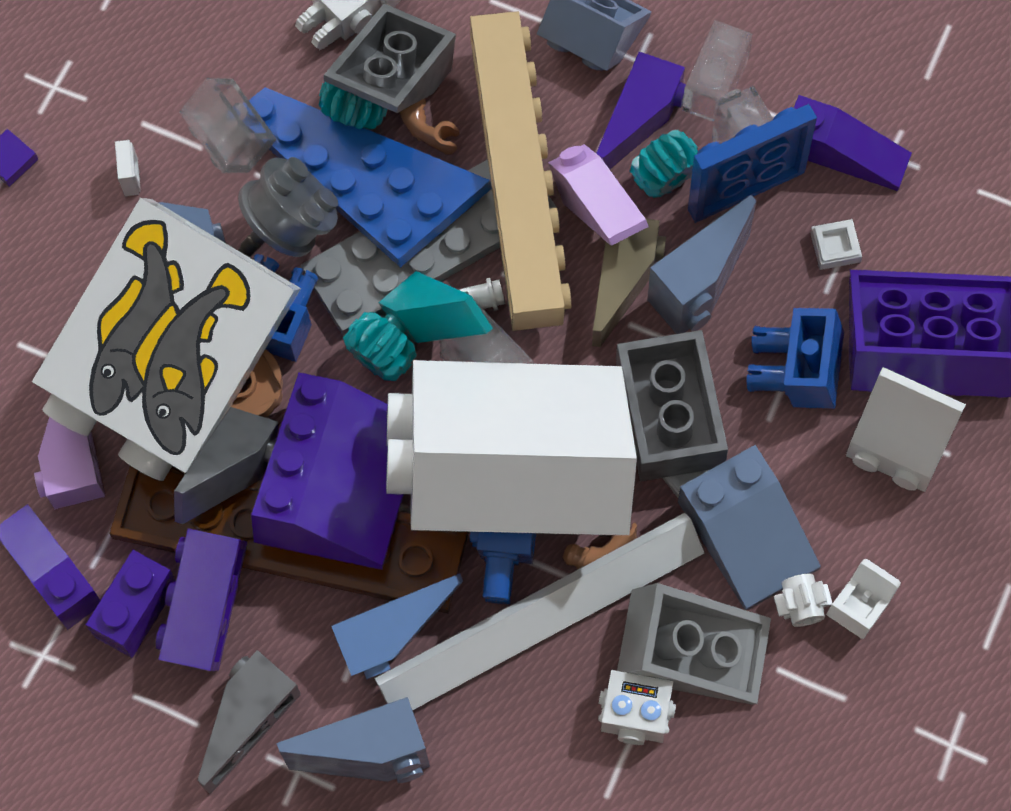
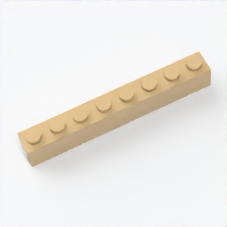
M519 11L470 16V41L512 331L563 325L564 310L571 309V295L569 284H561L559 271L565 270V256L563 246H555L553 233H559V217L557 208H549L548 196L554 194L551 170H543L542 159L548 158L546 135L538 134L536 123L542 122V109L540 98H532L531 87H535L537 81L534 62H527L525 52L531 51L529 27H521Z

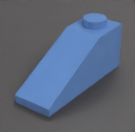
M459 573L332 625L331 627L351 676L364 672L366 679L390 670L391 667L388 661L400 655L463 582L461 574Z

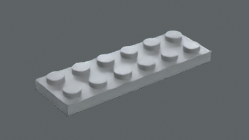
M488 159L468 170L491 181ZM492 189L401 268L361 232L354 234L301 264L304 275L306 270L319 278L313 289L343 337L349 331L348 327L356 318L359 319L364 312H374L379 316L385 314L378 302L415 271L441 282L499 249L500 241ZM548 196L549 208H557Z

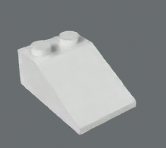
M883 367L852 437L846 456L852 458L853 463L865 471L876 472L878 470L893 477L892 480L902 488L907 490L919 489L925 492L966 404Z

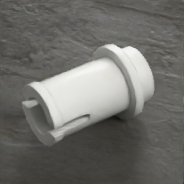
M487 278V283L459 289L471 295L481 310L493 307L495 311L498 310L497 306L505 304L500 280L491 281L490 278Z

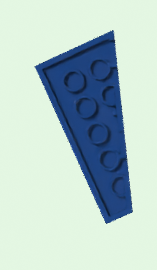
M266 87L235 111L237 121L278 158L288 160L290 157H295L302 161L308 171L336 196L338 200L336 210L400 268L492 189L489 179L368 129H358L350 125L345 126L343 123L333 121L331 117L325 116L317 108Z

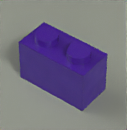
M132 550L85 624L93 636L133 658L166 605L165 599L171 580H176L171 570Z

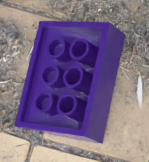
M850 270L849 371L851 390L872 392L878 376L884 367L941 394L991 396L998 398L1011 397V276Z
M298 372L251 514L254 543L383 569L404 494H387L388 449L387 403L342 381Z

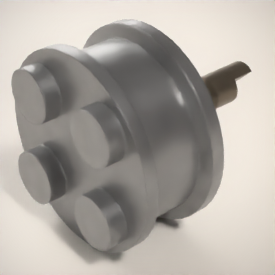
M290 157L288 160L284 158L268 160L261 168L260 179L247 182L239 191L238 202L240 210L253 231L241 242V247L238 250L251 257L266 242L275 250L289 256L301 257L308 254L315 245V237L327 234L337 223L336 207L338 206V200L329 189L325 188L299 159Z

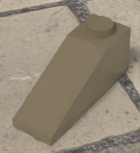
M646 219L649 227L612 246L605 242L592 346H602L648 283L650 267L655 264V261H660L664 258L666 236H658L660 220Z

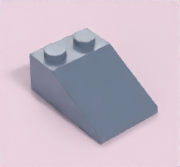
M752 195L650 267L647 300L676 334L685 333L689 329L697 331L711 319V313L750 237L756 200Z
M756 445L680 486L678 497L680 507L691 518L695 531L745 610L782 591L781 583L784 580L801 574H812L820 569L821 565L778 479Z
M408 697L277 743L279 752L288 769L295 771L387 782L397 779L398 783H405L423 775L422 769L430 767L426 748Z

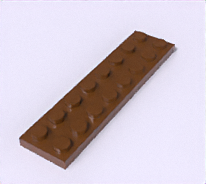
M130 465L109 533L111 538L174 553H176L179 539L186 537L188 529L247 541L242 568L393 601L459 574L469 531L411 530V514L399 512L383 569L381 570L254 543L251 514L262 481L252 484L188 522L181 524L175 522L174 490L186 473L172 466L164 481H160ZM453 594L441 606L438 612L449 614Z

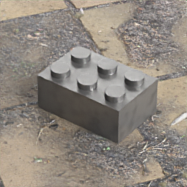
M702 330L617 344L616 366H622L640 482L711 470L725 462L728 446Z

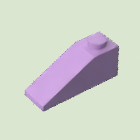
M585 144L567 148L561 152L560 157L548 162L564 205L611 246L649 227L645 217L601 157Z
M49 417L38 454L41 471L34 473L40 497H47L54 509L105 497L92 433L90 432L88 436L81 435Z

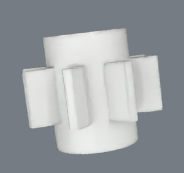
M813 574L793 576L781 583L783 594L774 596L779 616H784V619L791 618L794 627L811 625L825 618L823 607L832 605L827 584H823L822 581L815 582Z

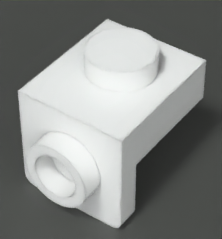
M863 559L851 580L832 603L826 615L861 639H864L887 608L901 582L868 559Z

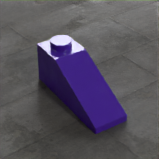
M638 52L596 152L609 170L668 122L675 106L679 108L683 106L689 89V85L683 83L685 67Z
M798 95L794 108L798 109L809 104L817 116L808 161L895 191L899 190L912 154L910 151L841 109Z
M28 504L0 524V541L67 630L96 609L101 601Z

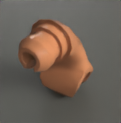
M425 98L399 112L403 123L418 141L424 142L445 155H451L456 151V144L444 140L449 136L456 137L460 135L458 128L449 121L440 122L436 127L426 124V116L424 115Z
M636 522L632 524L629 535H610V540L603 547L582 548L577 544H568L563 560L567 565L577 567V570L636 539Z

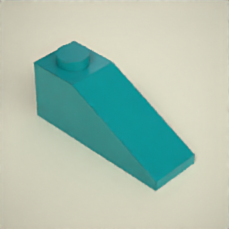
M417 271L378 302L386 313L385 318L407 335L408 339L416 343L487 334L493 329L471 295Z

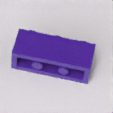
M188 529L186 537L179 539L175 554V561L180 563L177 579L170 581L165 599L166 606H170L167 624L162 623L156 637V649L161 650L159 660L208 671H219L247 541Z

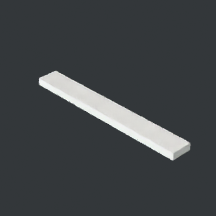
M686 513L677 516L376 677L375 680L387 704L408 697L411 708L414 710L630 594L632 589L643 587L704 554L691 518Z

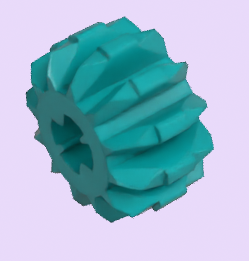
M327 82L322 83L318 105L325 116L331 117L333 121L341 122L345 126L350 125L358 129L363 127L374 129L376 126L381 125L383 117L387 114V108Z
M672 130L668 134H662L655 141H651L646 148L640 150V154L631 163L630 173L635 178L634 181L638 187L644 190L649 197L658 198L664 194H670L673 189L681 187L683 182L691 178L694 155H697L698 147L684 132Z
M364 312L359 319L356 318L348 327L349 331L343 337L346 349L353 354L354 358L374 375H378L386 381H396L401 374L404 375L412 366L411 362L417 356L414 344L407 339V335L402 333L397 326L391 324L385 317L382 318L374 312Z

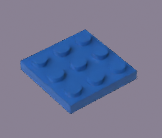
M809 104L798 109L794 107L787 108L779 112L772 121L761 126L749 125L740 130L734 138L721 144L719 142L709 143L702 147L697 155H694L688 211L695 223L740 203L750 195L754 197L805 173L817 116Z

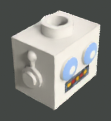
M611 670L608 689L605 688L604 691H601L599 704L602 705V713L598 717L602 723L601 732L617 734L618 740L627 744L644 745L645 740L663 743L664 734L669 732L668 722L670 717L674 718L676 704H673V701L670 700L673 681Z

